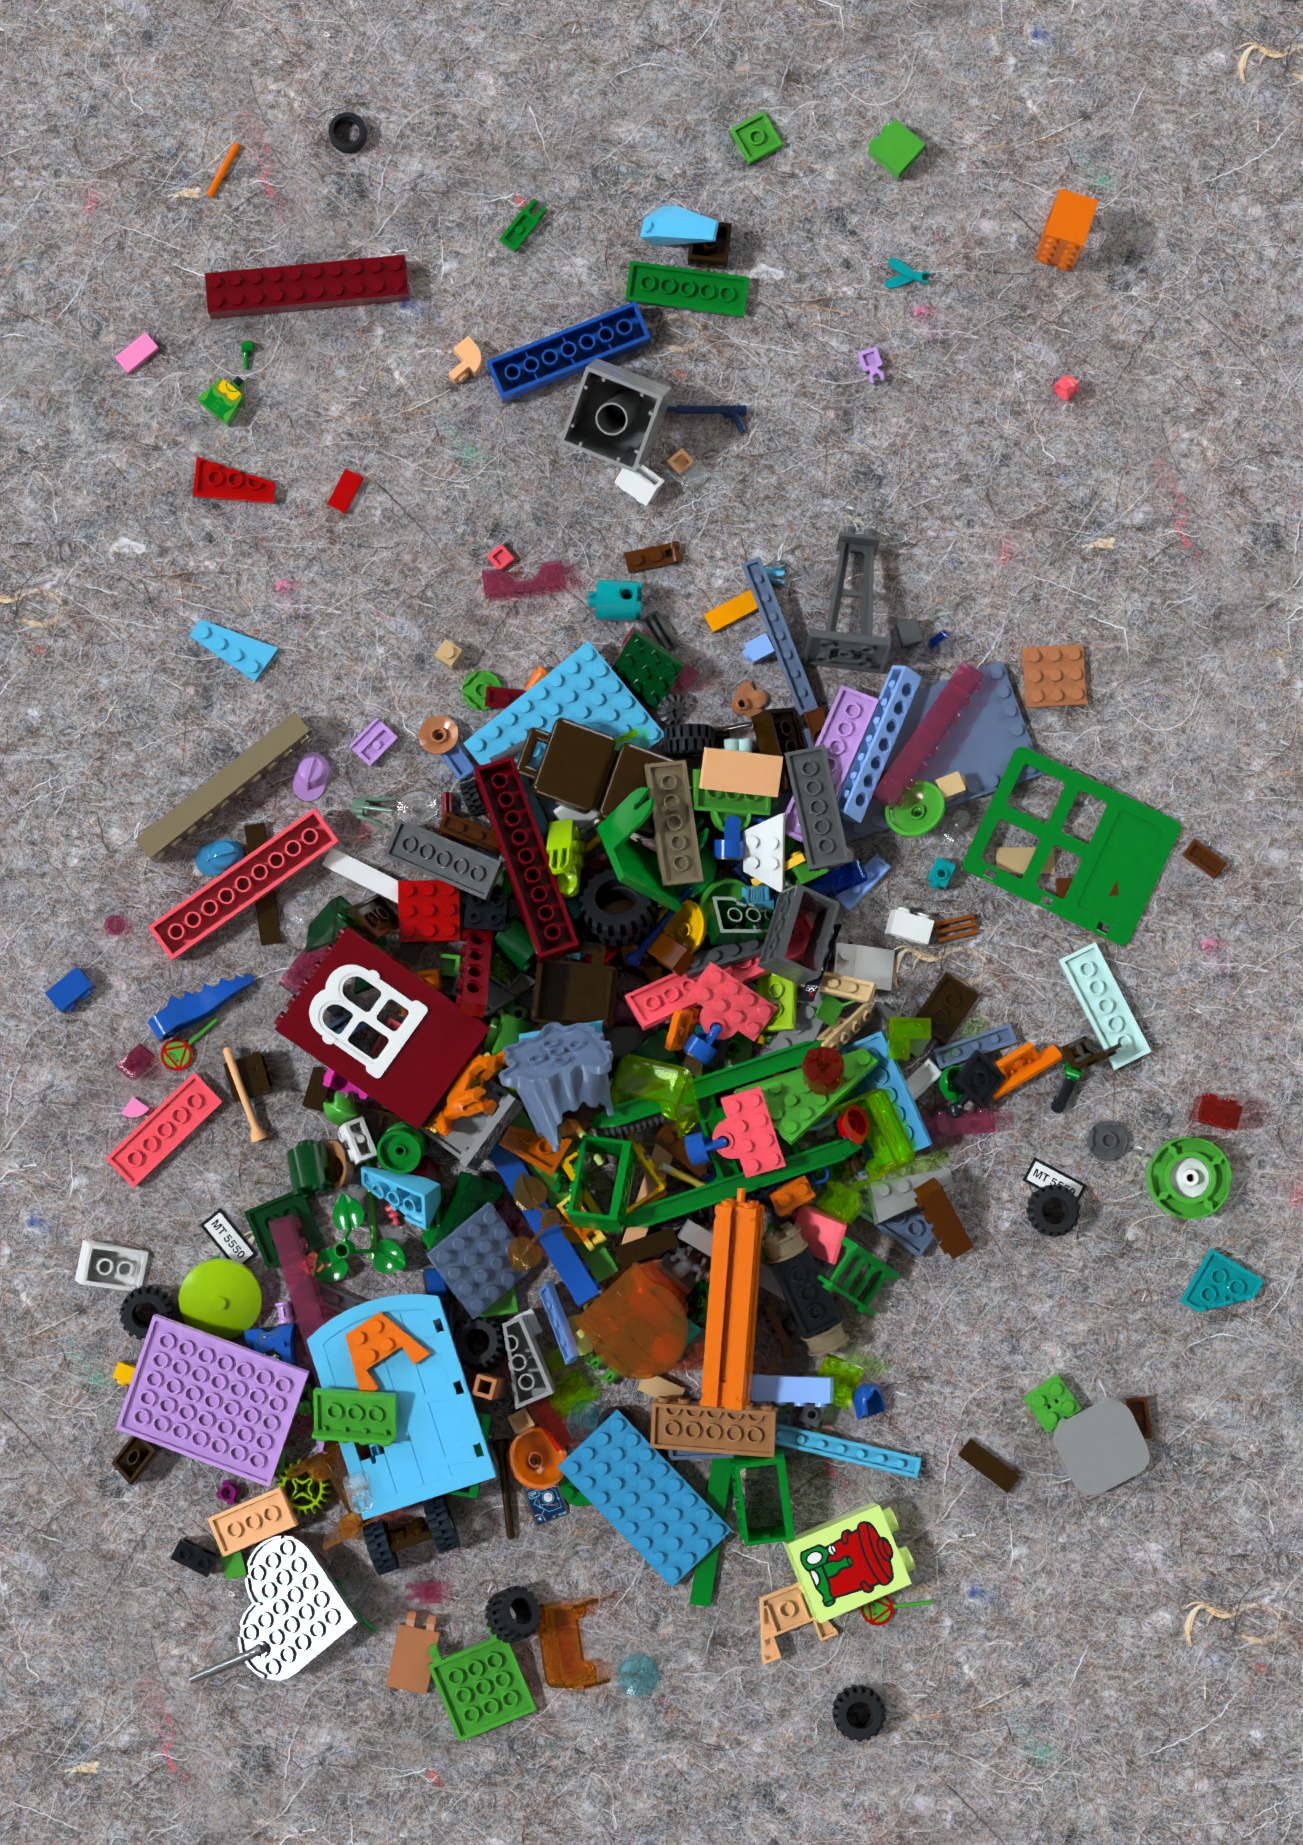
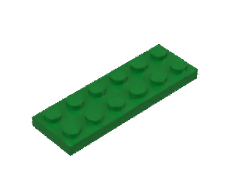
M630 261L625 302L632 303L636 301L638 304L744 318L749 277Z

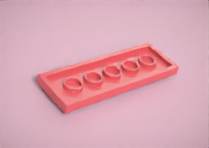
M194 1072L105 1159L135 1188L210 1116L223 1101Z

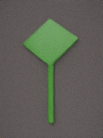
M826 994L814 1016L833 1028L843 1007L858 1001L850 1000L841 1003L833 996Z

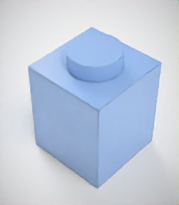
M766 633L745 643L744 650L742 651L746 661H751L752 665L774 655L775 652Z

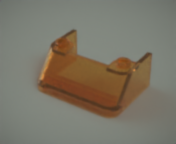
M335 1444L287 1469L286 1477L288 1481L306 1471L311 1479L316 1482H323L330 1478L349 1513L339 1520L338 1531L323 1538V1548L325 1550L352 1537L374 1518L371 1517L365 1520L362 1518L340 1444Z
M572 1598L538 1605L542 1609L540 1611L542 1619L539 1620L541 1625L537 1629L545 1681L549 1687L585 1690L610 1682V1678L597 1677L596 1666L590 1660H584L578 1619L586 1616L587 1605L597 1603L598 1598Z

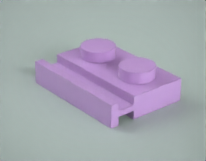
M376 717L349 745V748L371 767L399 738Z

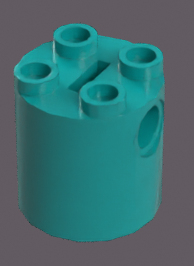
M597 579V591H589L588 608H596V620L640 621L642 582Z

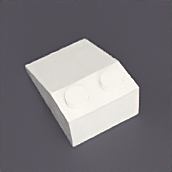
M835 943L831 972L874 982L877 985L876 990L891 991L895 950Z
M83 1240L75 1281L81 1285L125 1291L138 1289L143 1284L149 1252Z

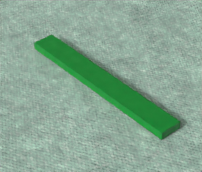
M733 1458L712 1459L706 1502L723 1520L731 1476L730 1461H733ZM720 1542L695 1565L689 1604L710 1607Z

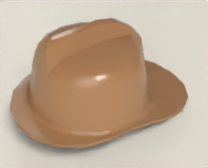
M332 1140L327 1143L334 1185L333 1189L337 1190L343 1184L351 1183L354 1175V1164L347 1159L342 1145L338 1141Z

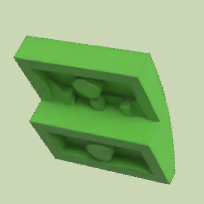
M502 1014L492 1054L497 1055L503 1051L502 1049L505 1046L519 1042V1034L530 1032L534 1025L514 1016Z

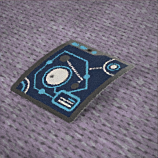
M558 1483L544 1490L529 1488L523 1491L536 1526L569 1514Z

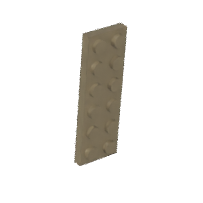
M686 760L645 764L647 788L651 789L648 796L649 799L655 798L651 816L661 885L665 887L703 882Z

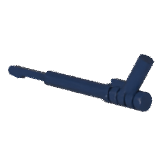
M677 405V407L667 408V411H675L676 413L723 415V418H733L740 433L747 430L740 416L741 414H747L746 405Z

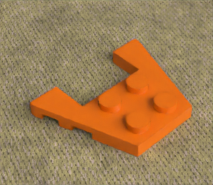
M383 1312L377 1313L345 1335L359 1391L374 1392L380 1388L371 1375L369 1368L399 1348H404L413 1364L418 1363L431 1354L429 1350L422 1347L417 1340L405 1333L400 1326Z

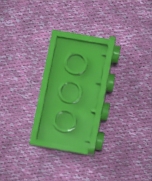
M315 1388L313 1390L314 1431L312 1432V1439H317L320 1442L329 1440L338 1441L339 1443L358 1442L361 1445L372 1443L385 1447L393 1444L398 1437L397 1394Z

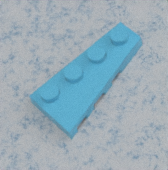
M200 619L189 635L254 682L259 679L279 651L276 647Z

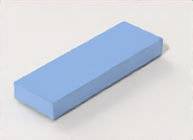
M876 853L835 896V899L850 911L891 866Z

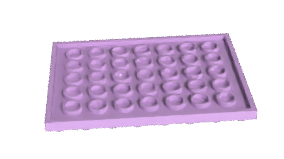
M155 1313L152 1317L116 1429L270 1487L310 1371Z

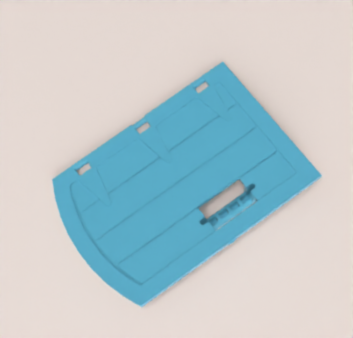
M401 1294L365 1302L337 1315L307 1339L321 1387L328 1389L359 1391L345 1335L379 1312H383L400 1326L405 1333L417 1340L422 1347L431 1353L418 1363L413 1364L404 1348L401 1347L369 1368L371 1375L380 1387L374 1392L397 1394L398 1437L390 1446H383L385 1453H383L382 1447L379 1444H368L371 1456L362 1461L355 1442L339 1443L363 1520L497 1477L442 1303L437 1295ZM439 1318L444 1331L440 1332L437 1331L434 1320ZM459 1380L464 1391L461 1394H457L454 1382ZM481 1444L484 1456H477L474 1445Z

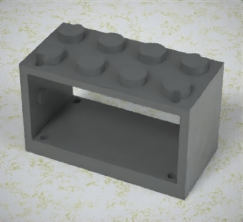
M800 884L779 892L758 967L798 985L819 978L823 971L824 958H826L829 952V941L834 934V923L839 917L840 911L838 909L840 903ZM800 906L816 913L802 965L785 958Z

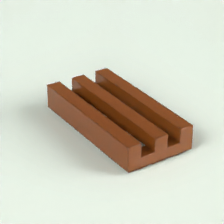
M974 914L934 922L938 943L978 934ZM970 919L971 922L949 928L939 929V926L946 925ZM972 927V931L941 937L942 933Z

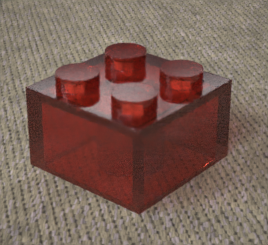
M1202 1093L1201 1096H1195L1189 1120L1227 1131L1237 1130L1243 1106L1237 1105L1238 1101L1228 1098L1218 1100V1096L1211 1093Z

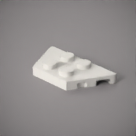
M781 813L743 831V871L778 892L785 890V813Z

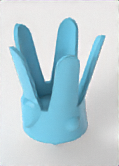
M785 564L773 568L764 567L770 583L785 585L783 580L770 578L784 575V569H773L783 567Z

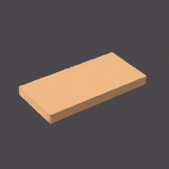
M704 747L699 788L778 797L783 757Z
M283 1486L207 1518L223 1557L299 1525Z

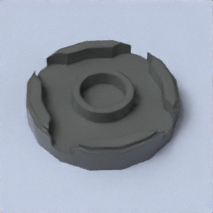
M1111 1120L1095 1124L1087 1137L1088 1148L1096 1158L1104 1161H1113L1121 1157L1127 1151L1129 1144L1126 1130L1119 1123Z

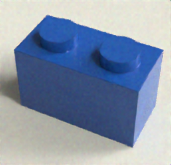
M76 967L46 991L45 994L60 1012L65 1013L67 1011L69 1013L77 1007L76 1003L83 998L85 1000L93 994L92 990L95 988V985L81 968Z

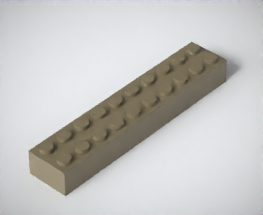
M294 711L138 836L135 841L149 859L156 863L158 861L160 863L165 861L170 856L169 852L174 848L176 850L181 848L189 836H196L202 830L201 827L204 824L212 823L217 819L219 812L222 810L225 812L233 806L232 802L238 797L241 799L249 793L248 789L254 784L255 786L261 784L265 780V775L269 772H276L281 767L280 763L285 759L287 761L292 759L300 747H307L313 741V733Z

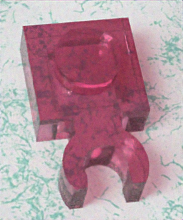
M420 1581V1587L413 1583L405 1585V1588H411L414 1591L413 1595L405 1596L406 1600L420 1597V1603H441V1581Z

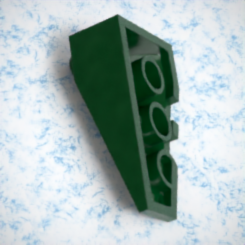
M711 897L707 923L711 945H730L766 939L774 910L758 908L750 902L745 904L737 901V898Z
M665 1028L646 1037L635 1051L632 1050L621 1064L616 1065L608 1073L611 1097L667 1081L685 1072L684 1061L678 1050L669 1051L664 1048L668 1034Z

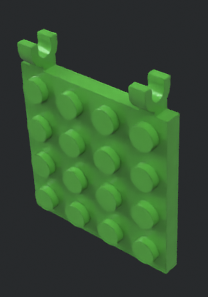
M487 1627L491 1638L443 1658L437 1643L430 1645L428 1649L433 1662L428 1663V1667L459 1742L537 1710L510 1642L504 1643L503 1639L500 1641L496 1639L497 1635H492L490 1627Z

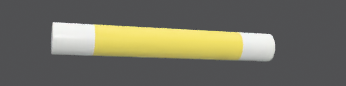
M663 1162L659 1166V1170L695 1187L707 1184Z

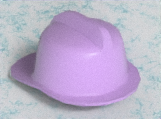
M311 753L300 759L293 780L294 792L300 799L313 801L322 795L329 774V764L324 756Z

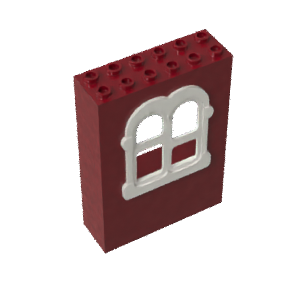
M351 926L341 927L335 935L337 940L335 944L332 945L330 943L322 954L325 958L322 962L318 960L311 969L312 976L310 979L305 977L298 988L300 993L298 995L293 994L286 1005L288 1007L287 1011H281L275 1019L276 1027L274 1030L410 1125L419 1129L490 1030V1025L480 1017L458 1014L459 1005H456V1000ZM353 976L361 977L381 991L380 998L369 1012L363 1011L344 996L343 984L348 978ZM389 999H393L409 1012L397 1031H392L377 1020V1015ZM333 1004L341 1005L353 1014L352 1019L340 1034L333 1032L323 1022L324 1010ZM361 1021L366 1022L389 1039L388 1044L377 1059H372L348 1041L349 1036Z

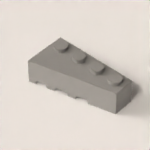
M817 992L814 1002H803L796 1010V1030L780 1031L768 1045V1048L774 1052L804 1041H815L823 1021L814 1015L826 994ZM804 1064L795 1066L793 1068L795 1070L800 1069L803 1067Z
M950 1168L870 1182L867 1185L874 1226L916 1208L917 1204L914 1199L917 1196L913 1189L933 1177L942 1186L945 1194L952 1191L954 1184Z
M526 1314L503 1323V1333L509 1359L508 1365L512 1378L511 1384L515 1397V1409L557 1392Z

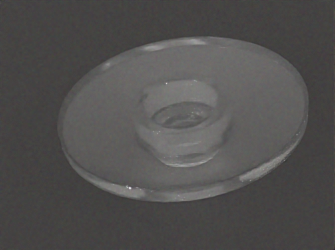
M423 790L407 792L399 799L397 804L399 817L410 825H423L430 822L438 810L437 801L434 796Z

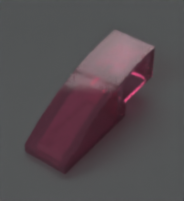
M318 931L293 961L291 967L281 977L279 985L291 994L297 995L302 981L305 977L309 979L312 976L311 969L318 960L322 962L325 958L322 955L330 943L332 945L334 943Z
M504 1200L496 1211L516 1240L534 1257L540 1260L546 1252L527 1220Z

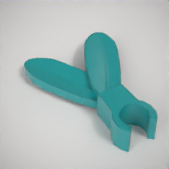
M896 258L888 259L890 267L901 275L888 279L884 284L886 288H897L912 281L922 283L923 285L929 284V280L925 281L922 279L925 275L931 276L929 271L914 272L902 261Z

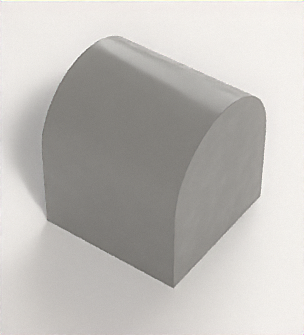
M595 358L586 366L559 443L636 473L647 459L658 435L669 405L672 388Z

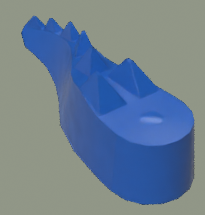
M245 973L243 978L235 975L234 980L231 981L220 978L219 985L214 987L204 983L202 991L192 994L185 991L184 998L181 999L171 996L167 1007L153 1015L149 1019L148 1024L159 1042H164L179 1032L212 1016L227 1002L252 986L255 977Z

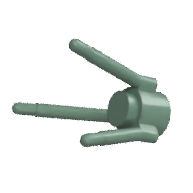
M361 796L360 799L353 798L351 814H355L357 819L365 820L385 829V824L364 814L368 815L369 810L394 813V809L370 806L368 802L396 801L397 798H367Z

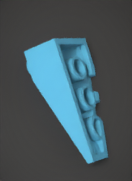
M367 1166L361 1167V1181L366 1189L379 1199L384 1198L391 1204L390 1208L394 1211H401L406 1215L405 1219L409 1223L425 1230L429 1228L441 1202L439 1183L421 1176L405 1173L397 1174L388 1170Z

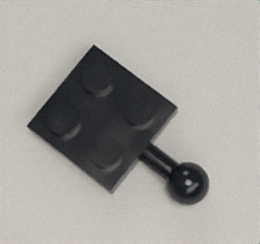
M975 1050L951 1081L963 1092L959 1100L951 1103L948 1107V1114L952 1118H960L964 1114V1106L969 1099L979 1108H984L1006 1078L979 1050Z

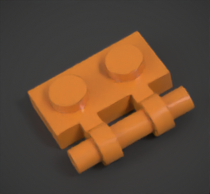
M700 1008L674 1010L670 1029L666 1037L665 1049L669 1051L682 1050L692 1033L696 1035L694 1031L696 1024L699 1023Z

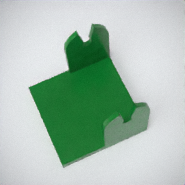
M641 787L633 791L597 827V830L619 882L678 912L682 906L674 887H662L657 852L629 838L648 819L654 808L655 798L652 797L637 809L638 805L643 802L651 791L650 788ZM694 818L696 832L705 821L702 818ZM708 828L697 834L699 851L703 848L708 838Z

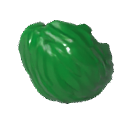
M960 1066L947 1067L941 1073L939 1080L941 1092L953 1102H957L963 1094L951 1082L962 1068Z

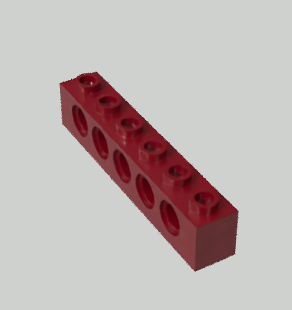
M463 929L462 941H465V945L462 944L460 957H464V960L460 961L459 973H462V977L459 976L457 989H461V992L457 993L456 1005H459L458 1014L482 1018L484 1016L487 1005L493 931Z

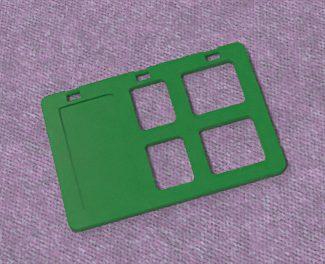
M1018 747L1011 756L965 855L962 867L966 872L1102 936L1117 945H1125L1130 941L1181 827L1178 821L1026 747ZM1024 765H1029L1064 783L1061 795L1046 824L1007 805V800ZM1079 791L1091 795L1106 804V808L1088 844L1063 833L1061 830ZM999 819L1039 838V842L1022 878H1017L981 859ZM1053 846H1058L1081 859L1063 899L1036 886V882ZM986 868L996 872L994 879L984 875ZM1117 881L1118 895L1109 896ZM1042 895L1053 900L1050 906L1040 901ZM1099 922L1109 927L1107 933L1097 929Z

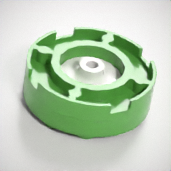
M1178 1137L1163 1143L1150 1157L1145 1173L1147 1191L1155 1205L1166 1214L1181 1219H1199L1218 1210L1229 1195L1228 1192L1232 1180L1231 1168L1223 1152L1210 1141L1197 1137Z

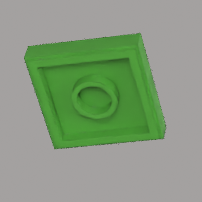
M764 111L729 130L748 165L777 151L784 145Z

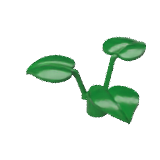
M341 1194L334 1204L332 1219L337 1229L348 1230L345 1236L342 1237V1241L338 1242L334 1248L323 1249L318 1254L313 1279L322 1282H334L344 1278L348 1273L349 1264L343 1258L352 1254L375 1253L373 1265L377 1271L383 1274H391L405 1268L406 1257L399 1244L390 1239L380 1240L377 1244V1250L355 1249V1244L348 1240L352 1228L362 1225L365 1212L358 1201L347 1194ZM323 1263L324 1267L320 1272H317L318 1268Z

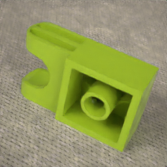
M573 819L549 822L546 851L550 859L549 866L551 872L556 875L563 898L573 897L579 893L581 870L585 865L583 853H586L585 842L581 841L580 829L575 825Z

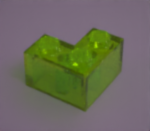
M889 1017L887 1019L886 1060L908 1061L910 1059V1040L929 1041L931 1039V1018Z

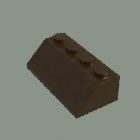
M795 708L767 709L751 716L760 754L783 757L778 794L791 792L792 787L785 753L805 749Z

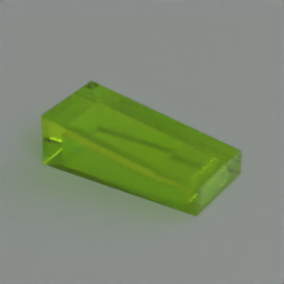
M636 728L617 738L616 744L638 736Z

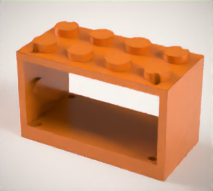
M1060 188L1049 212L1034 259L1045 265H1056L1064 271L1073 270L1085 245L1099 200Z

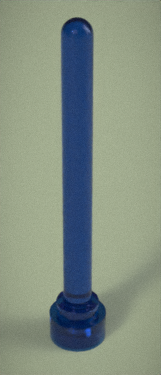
M687 886L679 895L678 899L681 906L693 892L691 886ZM668 909L638 949L628 953L624 960L635 969H638L642 964L643 954L676 912Z

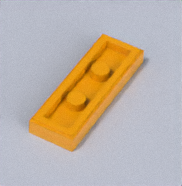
M750 589L703 614L712 633L754 612L758 607Z

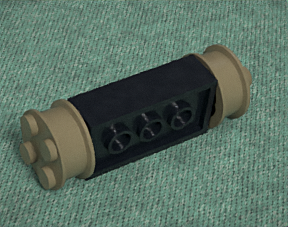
M791 1222L781 1225L780 1229L774 1232L764 1233L762 1248H764L767 1254L766 1262L770 1265L801 1334L800 1338L807 1343L809 1348L807 1351L808 1355L812 1357L817 1356L818 1359H822L828 1356L829 1352L845 1348L848 1345L847 1341L850 1336L842 1328L843 1320L840 1318L829 1291L822 1287L823 1282L817 1278L821 1273L808 1247V1242L803 1240L800 1234L801 1226L797 1224L792 1225Z

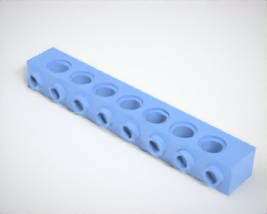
M892 665L878 698V705L836 799L840 817L847 822L861 823L922 678L907 666Z

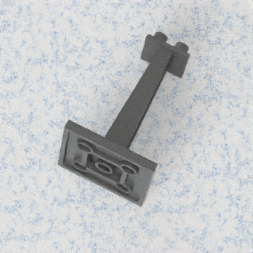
M845 526L843 532L839 533L836 551H840L826 628L825 630L809 629L803 664L883 674L892 638L872 636L874 555L876 556L880 536H876V530L871 528L864 529V534H855V527ZM849 553L864 554V578L861 591L844 588ZM844 596L862 599L861 635L836 632L841 598Z

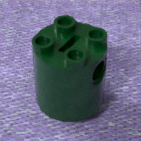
M517 916L506 918L505 930L503 932L493 931L492 948L520 972H531L537 965V957L526 925Z
M308 1139L299 1141L295 1148L287 1151L294 1196H304V1199L316 1197V1193L322 1192V1194L334 1191L327 1145Z

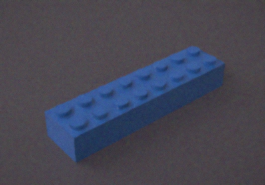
M636 301L486 362L503 404L583 372L586 366L595 358L608 362L650 345L651 337Z

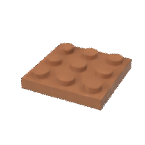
M1083 644L1022 648L1026 709L1087 705Z

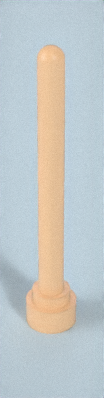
M229 1047L223 1049V1054L252 1128L250 1130L251 1140L256 1142L268 1136L266 1130L259 1126L232 1051Z

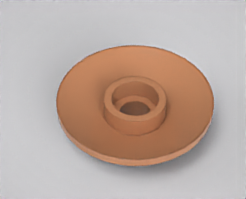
M434 716L427 719L420 727L418 734L419 742L423 749L436 755L449 752L456 745L459 737L456 724L446 716ZM439 735H443L441 740H437Z

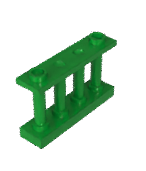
M844 1236L840 1244L846 1247V1254L829 1280L821 1275L817 1278L823 1282V1288L831 1293L834 1290L855 1303L856 1310L864 1315L868 1312L874 1316L876 1312L868 1308L873 1297L885 1279L888 1280L890 1277L897 1281L901 1274ZM853 1257L856 1258L857 1261L840 1287H837L835 1284ZM863 1265H867L868 1268L851 1294L846 1293ZM874 1272H876L878 1274L877 1278L867 1291L862 1301L859 1302L857 1298L859 1297V1295L871 1279Z

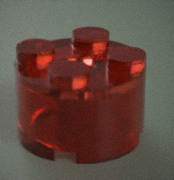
M817 1047L807 1051L802 1063L805 1085L818 1095H830L836 1092V1089L843 1085L845 1079L844 1061L840 1052L830 1047Z

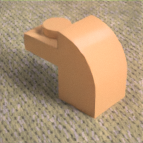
M467 336L453 348L454 354L461 361L458 366L448 373L450 380L454 384L458 381L460 383L469 376V372L476 377L482 368L480 350L474 341Z

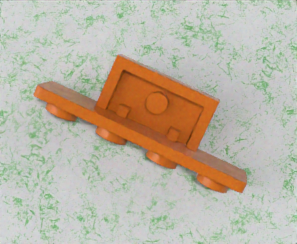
M1028 1042L995 1062L1006 1078L992 1098L994 1100L998 1099L1062 1060V1054L1053 1044L1037 1053L1034 1045Z

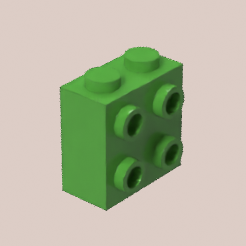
M895 119L892 123L888 122L881 130L882 134L878 138L875 136L868 144V155L898 180L924 152L926 144Z

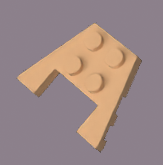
M799 1582L792 1583L759 1597L761 1658L763 1664L782 1658L774 1636L811 1621L814 1623L820 1641L838 1635V1631L828 1620L818 1623L813 1619Z

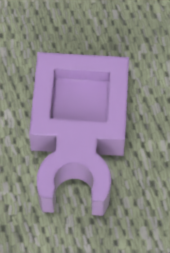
M877 347L858 352L857 357L863 373H870L869 383L874 385V376H879L881 382H883L884 374L878 370L883 364Z

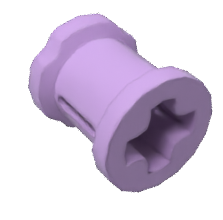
M293 1300L275 1303L279 1317L277 1324L296 1321L292 1313Z

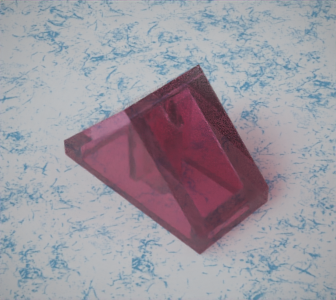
M139 1044L120 1060L115 1067L130 1080L136 1081L153 1061L155 1055L142 1044Z

